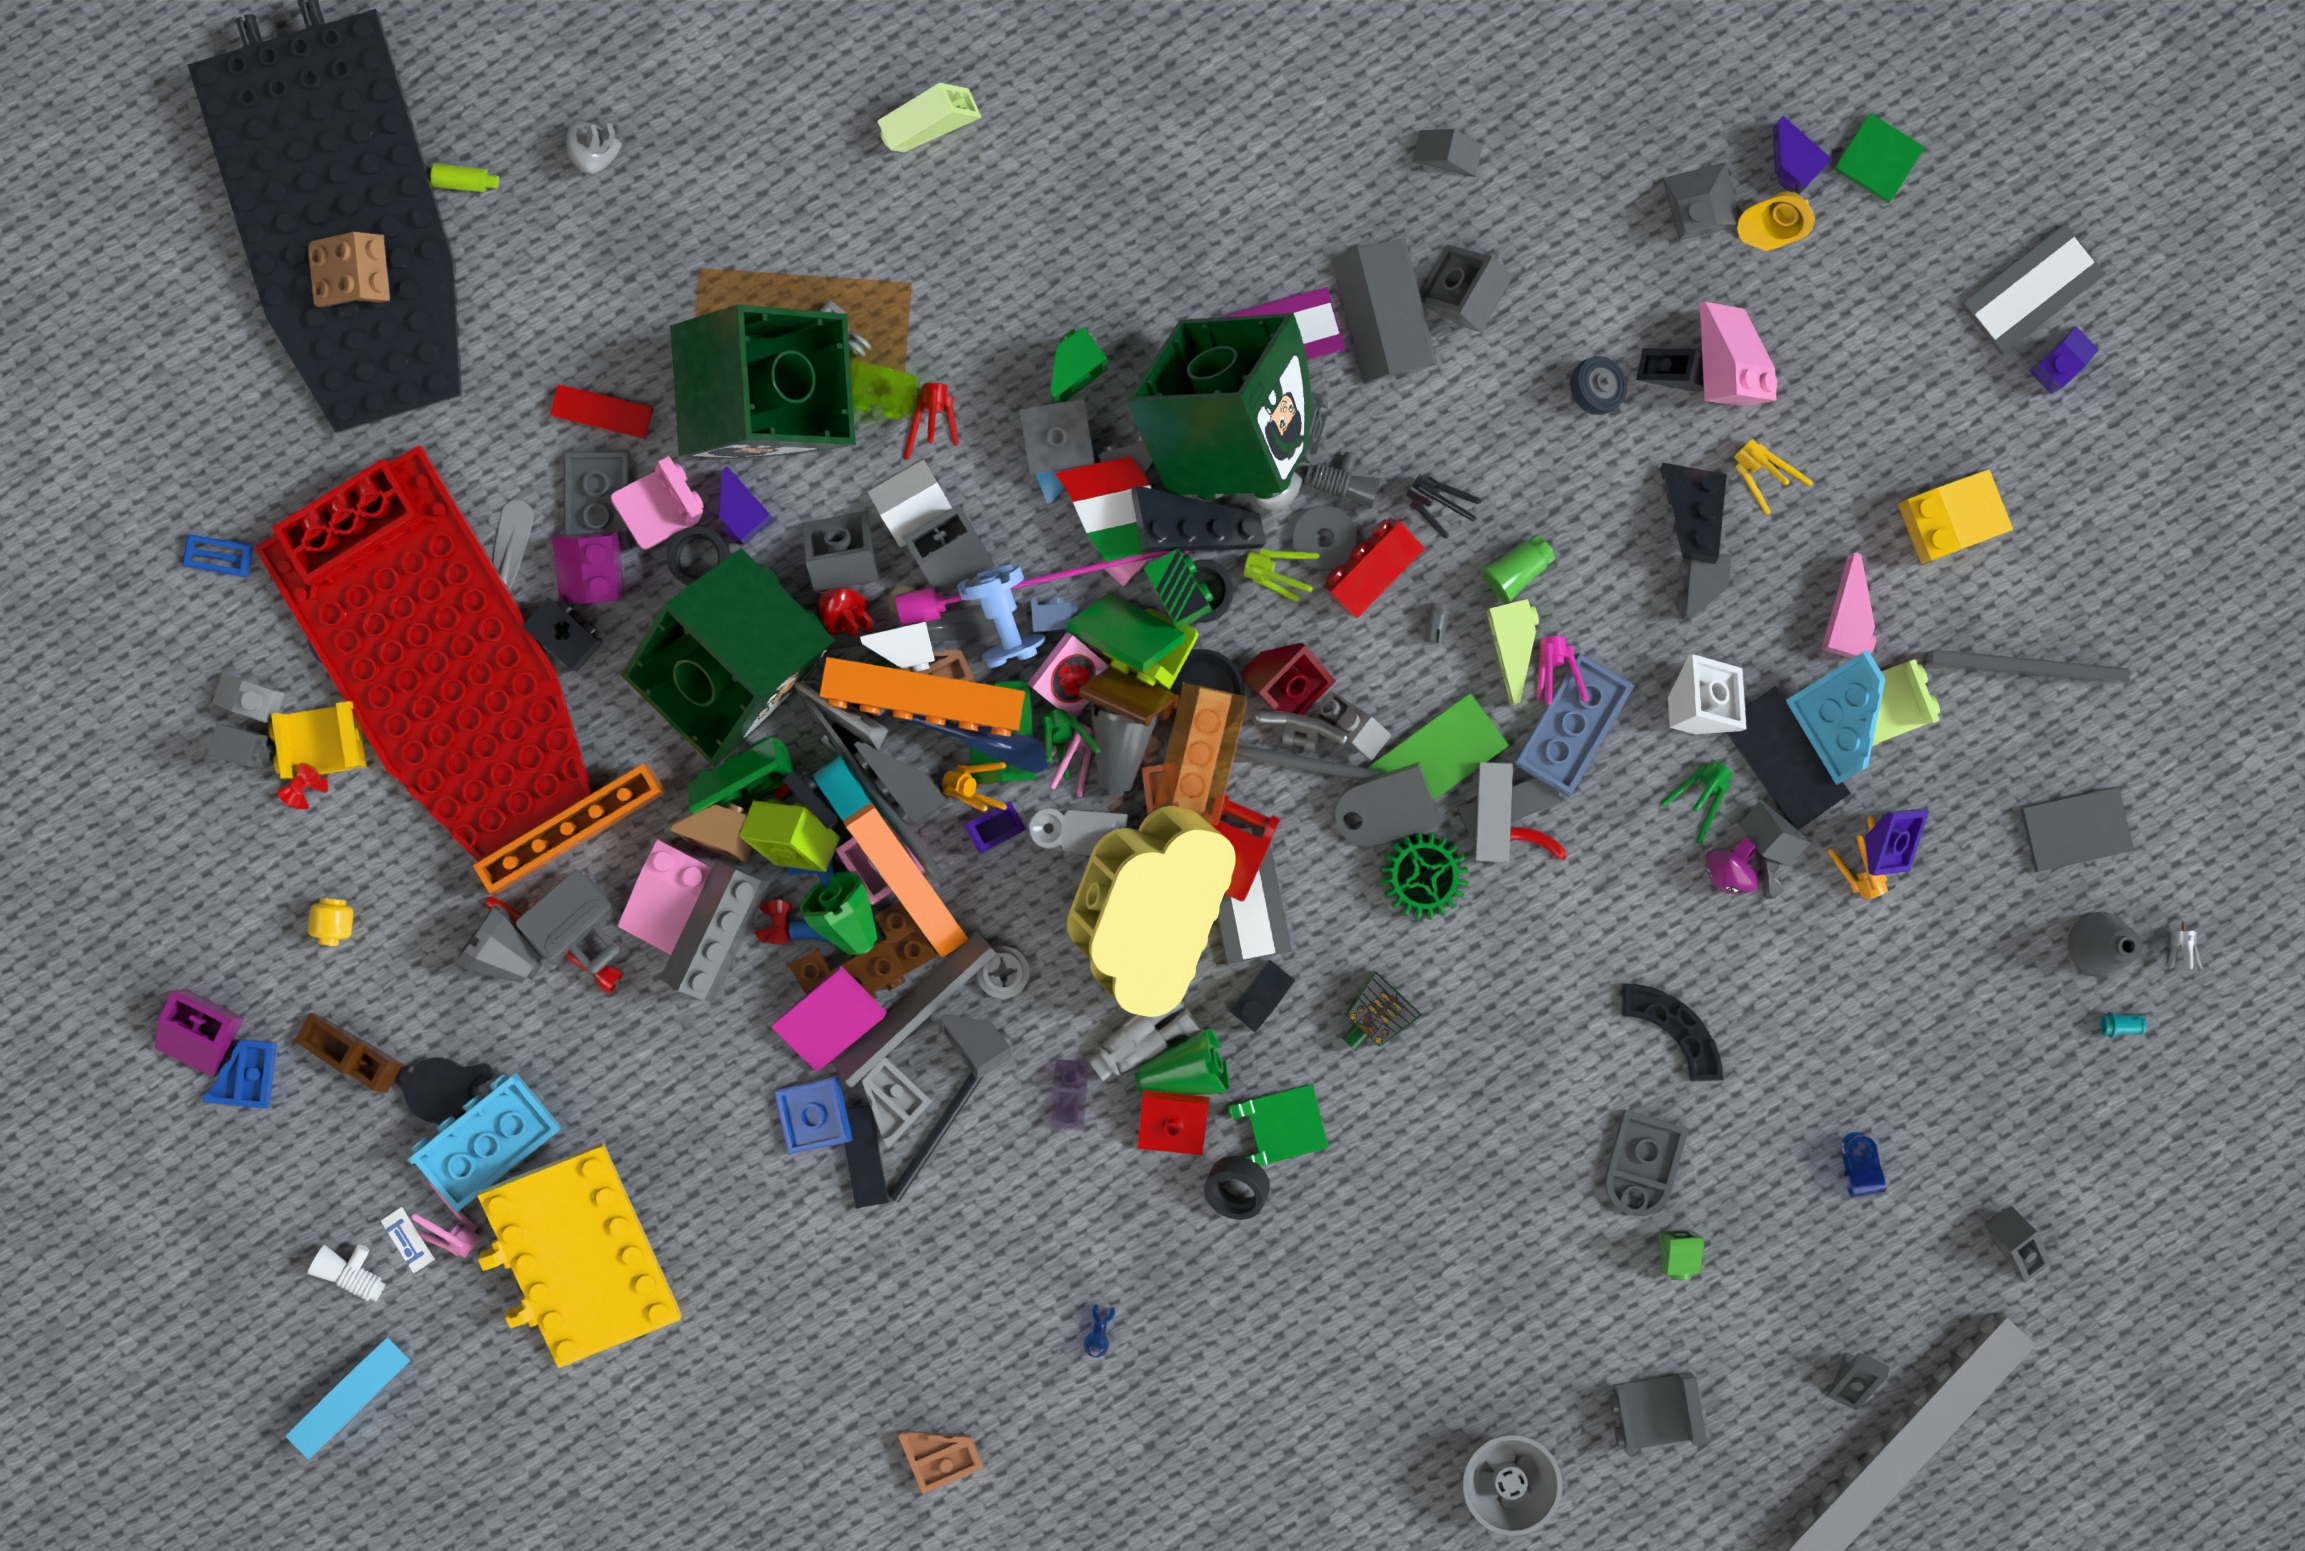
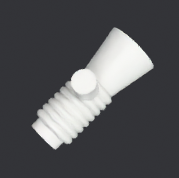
M360 1244L357 1245L348 1263L326 1245H323L307 1273L308 1275L335 1282L337 1286L345 1288L346 1291L349 1290L350 1293L353 1292L354 1295L357 1294L358 1297L361 1296L366 1301L371 1299L376 1302L382 1293L381 1291L386 1286L385 1283L381 1282V1277H377V1275H373V1273H369L367 1270L365 1271L364 1268L361 1269L370 1250Z

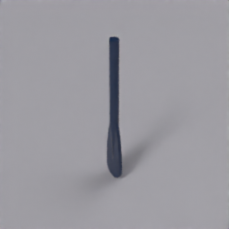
M892 710L889 712L888 716H893ZM913 714L912 720L897 718L959 738L962 742L981 753L1031 773L1043 772L1051 763L1046 761L1045 742L1012 732L1011 737L991 734L992 728L982 726L978 727V731L958 728V724L949 721L945 722V726L926 723V716Z

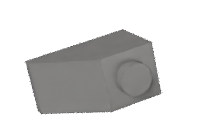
M222 673L212 703L232 712L270 723L272 722L271 714L279 712L285 693Z

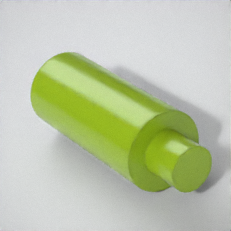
M434 163L431 170V184L433 187L485 193L487 188L498 189L499 176L488 175L487 169Z

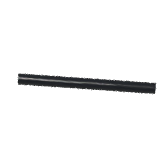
M972 1072L969 1074L888 1196L898 1203L900 1202L983 1077L977 1080Z

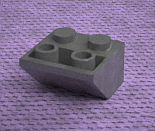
M960 505L903 537L930 585L935 588L936 593L942 592L943 596L956 589L957 585L963 580L969 578L970 581L978 576V573L995 566Z

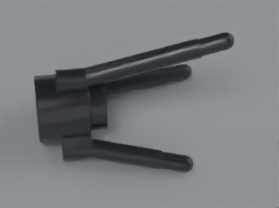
M1419 474L1406 494L1408 498L1413 500L1410 507L1417 510L1443 538H1448L1449 534L1423 506L1424 504L1430 507L1436 500L1470 521H1476L1477 517L1439 493L1441 490L1476 504L1481 503L1480 498L1438 482L1431 476L1425 478Z

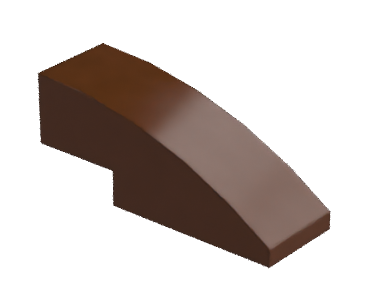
M311 1012L294 1040L339 1072L351 1075L374 1091L387 1093L400 1068L403 1066V1063L389 1054Z

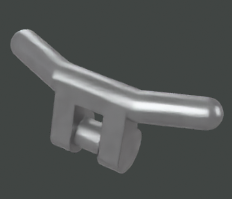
M1256 711L1253 715L1254 721L1258 724L1285 725L1282 740L1283 746L1292 748L1293 745L1304 747V751L1314 753L1319 734L1341 745L1348 742V734L1322 720L1282 711Z

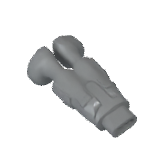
M1182 1000L1174 1009L1160 1016L1149 1017L1133 1014L1123 1023L1122 1028L1114 1033L1103 1046L1101 1045L1098 1048L1100 1052L1091 1057L1089 1062L1104 1081L1114 1073L1119 1076L1122 1072L1128 1071L1142 1062L1149 1061L1169 1049V1040L1181 1035L1191 1037L1202 1031V1028L1191 1012L1186 1009L1160 1030L1156 1029L1155 1025L1184 1007Z

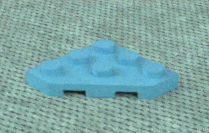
M1869 650L1857 655L1786 700L1836 785L1866 769L1869 764L1886 679Z

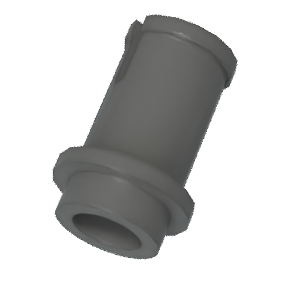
M1430 602L1429 609L1425 610V612H1428V620L1424 641L1445 644L1448 615H1451L1449 605Z

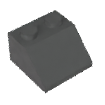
M1446 245L1420 291L1422 305L1461 327L1482 332L1513 276L1492 256Z
M868 511L804 522L806 565L814 593L831 588L857 584L864 585L869 582L879 581Z

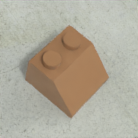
M727 803L726 808L716 804L673 824L670 830L687 843L745 864L753 848L739 837L748 813H746L745 809Z

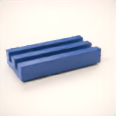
M188 534L182 566L249 578V566L252 562L251 555L254 551V546ZM197 542L243 550V556L195 549L194 544ZM192 555L241 563V567L237 569L191 560Z

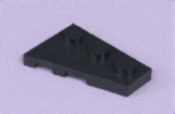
M1662 463L1661 475L1662 479H1665L1668 490L1666 495L1669 505H1672L1676 520L1674 526L1683 558L1716 564L1720 550L1727 474Z
M792 771L783 779L827 830L838 821L829 800L825 797L810 773L804 772L802 774Z

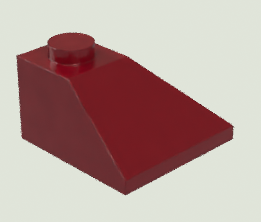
M1302 642L1261 651L1240 673L1243 681L1273 711L1290 712L1302 716L1336 682Z

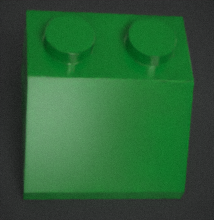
M1084 327L1078 331L1073 328L1059 339L1061 344L1056 349L1050 391L1053 404L1066 402L1108 370L1107 357Z

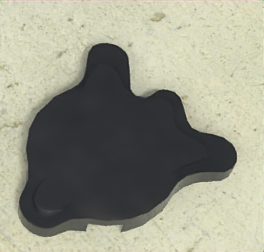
M433 1057L423 1060L412 1067L400 1068L395 1077V1082L402 1090L406 1104L413 1114L422 1120L440 1125L451 1115L457 1120L466 1112L463 1106L475 1097L472 1094V1089L490 1080L493 1070L487 1063L467 1067L448 1058Z

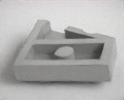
M886 1057L861 1081L884 1144L888 1148L932 1102Z

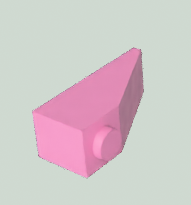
M1853 553L1847 557L1821 650L1852 659L1867 650L1871 654L1876 643V636L1873 635L1875 624L1862 556L1858 553Z

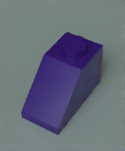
M1782 116L1772 128L1775 174L1780 177L1778 182L1785 190L1795 191L1800 194L1832 158L1786 117Z
M2076 326L2036 363L2029 372L2050 394H2053L2070 382L2090 362L2099 349Z
M726 466L722 470L719 517L725 523L721 529L733 542L739 539L746 544L774 518L733 471Z

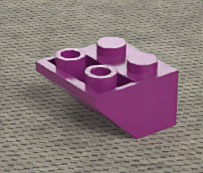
M173 990L157 1022L155 1049L215 1077L244 1017L190 990Z

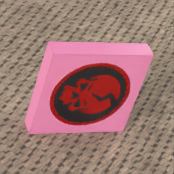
M1067 632L1027 684L1057 709L1067 711L1069 716L1075 714L1078 717L1089 703V700L1079 696L1080 688L1110 666Z

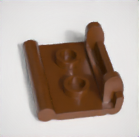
M1111 666L1088 681L1079 691L1080 697L1144 726H1149L1152 718L1157 714L1159 718L1166 720L1172 708L1176 709L1178 707L1179 699L1178 695L1156 685L1153 687L1138 680L1136 676L1129 673L1124 674Z

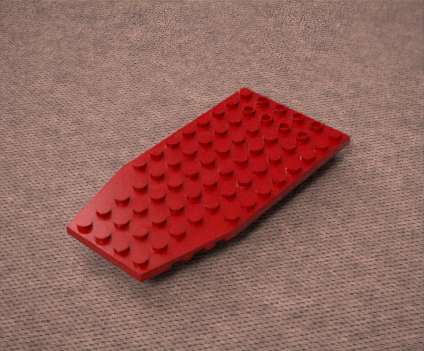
M416 446L392 462L381 459L273 526L272 529L275 534L254 547L345 702H353L352 713L385 769L394 778H397L407 788L406 790L430 811L429 813L451 833V836L477 862L594 793L557 670L542 644L522 627L527 622V619L423 446Z

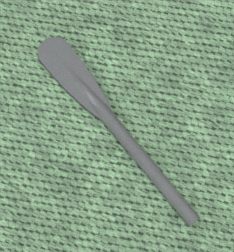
M512 500L503 507L495 544L493 564L509 591L519 571L534 520L532 507L522 500Z

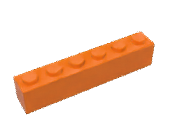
M826 657L820 697L828 699L827 705L846 709L847 703L860 705V711L879 714L880 709L892 710V717L912 720L913 714L926 716V723L945 726L946 720L959 722L958 728L978 731L979 726L992 728L991 734L1011 737V731L1019 732L1025 691Z
M643 763L474 864L473 867L489 894H499L665 795L667 792L652 766Z

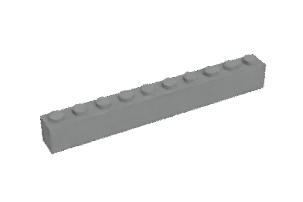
M2000 1313L1996 1316H1988L1979 1326L1981 1332L1973 1340L1968 1339L1959 1346L1956 1351L1958 1356L1950 1365L1948 1363L1943 1364L1934 1374L1936 1380L1928 1388L1923 1387L1913 1395L1911 1399L1913 1404L1905 1413L1900 1411L1894 1415L1889 1422L1891 1428L1882 1437L1878 1435L1868 1443L1866 1447L1868 1452L1860 1461L1856 1459L1849 1463L1843 1472L1845 1477L1837 1485L1831 1484L1823 1491L1820 1504L1815 1509L1808 1508L1804 1511L1798 1520L1800 1525L1792 1533L1786 1532L1778 1539L1775 1551H1844L2032 1351L2036 1344L2006 1316Z

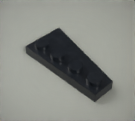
M1137 485L1131 490L1142 552L1174 551L1177 548L1179 551L1261 549L1266 544L1260 513Z

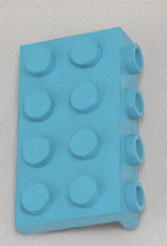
M516 1072L509 1078L503 1074L491 1083L489 1088L492 1092L483 1099L476 1095L463 1106L466 1112L457 1120L451 1115L437 1127L440 1133L432 1140L425 1136L410 1148L414 1154L407 1160L411 1165L415 1163L456 1213L476 1198L480 1190L491 1186L562 1128Z

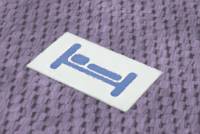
M402 1207L381 1220L413 1273L435 1260Z

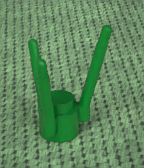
M1056 709L1050 711L1042 718L1045 756L1048 763L1052 761V740L1055 742L1059 763H1061L1065 755L1063 743L1068 742L1072 738L1074 729L1095 753L1100 752V748L1096 745L1095 741L1080 725L1077 715L1069 716L1067 711ZM1068 766L1063 774L1065 779L1069 778Z
M1712 759L1708 766L1701 764L1696 772L1663 799L1660 805L1665 807L1699 778H1702L1699 784L1705 790L1694 805L1693 810L1695 812L1699 811L1711 793L1716 794L1696 839V842L1701 844L1724 794L1731 786L1728 781L1733 776V772L1722 763Z

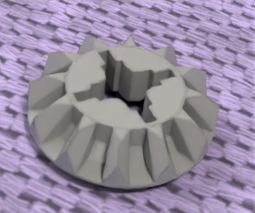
M1007 946L995 947L993 949L997 954L977 971V979L981 988L990 996L999 999L1011 998L1019 994L1028 982V963L1025 957L1014 948ZM1000 958H1003L1006 968L1017 969V972L1007 976L1006 987H1003V982H1001L999 976L989 975V972L999 969Z

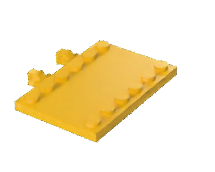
M604 1142L479 1191L477 1196L497 1237L491 1243L493 1248L480 1252V1257L478 1258L483 1271L497 1267L502 1263L506 1269L511 1267L524 1297L521 1299L522 1304L507 1310L505 1314L506 1321L510 1329L527 1322L530 1327L538 1324L558 1368L681 1320L682 1315Z

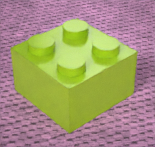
M769 799L768 802L753 801L739 834L740 838L774 865L820 872L827 871L840 836L830 828L827 830L805 804L795 802L793 806L785 805L773 799Z

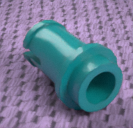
M2108 1012L2107 1015H2102L2100 1018L2101 1032L2110 1038H2115L2117 1035L2122 1034L2144 1035L2146 1032V1018H2144L2142 1013L2116 1015L2114 1012Z

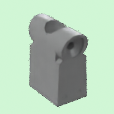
M1052 808L1042 809L1034 813L1028 820L1026 826L1027 836L1035 846L1043 849L1091 856L1095 845L1103 836L1113 830L1126 828L1128 814Z

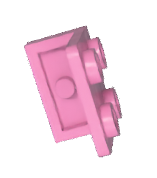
M670 456L658 461L654 472L614 492L611 496L612 504L642 550H648L671 538L683 529L699 523L703 513L702 508L704 506L700 496L696 491H690L685 482L687 478L684 470L678 463L674 464Z

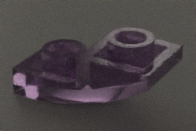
M1056 1059L1051 1116L1052 1129L1084 1131L1089 1062Z

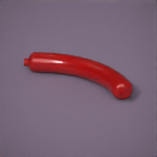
M1510 827V840L1529 841L1542 846L1556 859L1564 861L1567 858L1565 856L1566 850L1547 834L1531 828Z

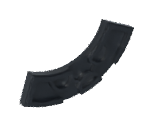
M1622 983V1016L1648 1020L1665 1030L1676 1041L1685 1057L1690 1081H1724L1723 1066L1717 1045L1702 1020L1693 1010L1661 990L1644 985Z

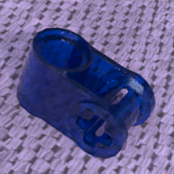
M1860 1132L1847 1134L1841 1142V1152L1845 1166L1844 1174L1845 1177L1848 1176L1851 1188H1847L1850 1197L1856 1198L1885 1192L1886 1182L1880 1165L1876 1143ZM1858 1142L1865 1145V1148L1860 1150V1155L1853 1152V1149L1858 1148Z

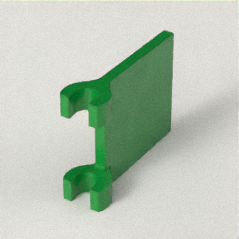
M1313 1084L1226 1106L1229 1119L1233 1120L1249 1116L1257 1152L1240 1157H1246L1256 1162L1260 1167L1329 1148Z

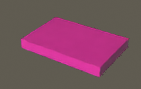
M840 966L775 1020L771 1027L818 1072L881 1021L887 1012Z

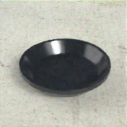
M1193 649L1190 651L1170 689L1157 684L1158 687L1169 690L1179 696L1178 707L1176 709L1172 708L1165 722L1178 733L1188 737L1200 689L1232 696L1224 731L1236 721L1245 700L1244 682L1237 667L1224 655L1208 649Z

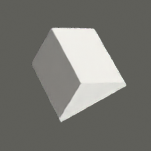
M924 459L868 491L880 516L900 548L906 545L903 537L952 509Z

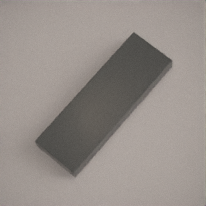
M1532 778L1513 786L1511 822L1561 803L1562 801L1557 790L1537 778ZM1477 801L1458 808L1470 839L1476 837Z

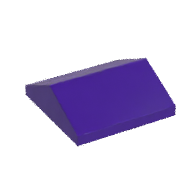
M1921 808L1887 812L1865 835L1869 874L1877 876L1910 871L1929 810Z

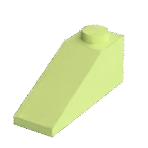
M1528 599L1490 608L1486 611L1510 706L1521 702L1536 633L1535 625L1539 624L1537 610L1534 605H1529Z

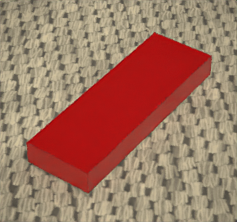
M558 384L550 416L646 440L654 408Z

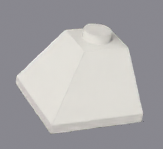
M926 622L860 637L863 645L901 668L909 667L911 672L930 669L928 662L935 661Z
M1694 654L1688 656L1668 696L1670 728L1691 734L1745 730L1746 717L1742 668Z

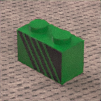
M1177 548L1143 567L1178 629L1212 611L1208 602L1213 600V597L1204 582L1199 585L1196 582L1193 573L1198 570L1189 554L1182 556Z

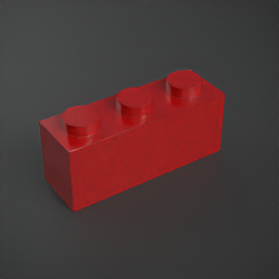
M1389 518L1388 520L1380 521L1373 528V535L1365 543H1360L1354 547L1349 554L1350 559L1342 567L1334 568L1326 577L1327 582L1322 586L1327 594L1348 615L1356 619L1426 549L1399 520Z

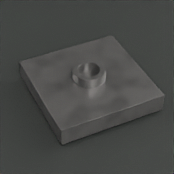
M1084 399L1019 409L1030 475L1095 464Z

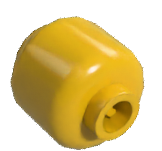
M320 898L319 903H315L310 907L308 934L319 938L318 944L338 946L339 940H345L351 936L354 910L346 905L347 900Z

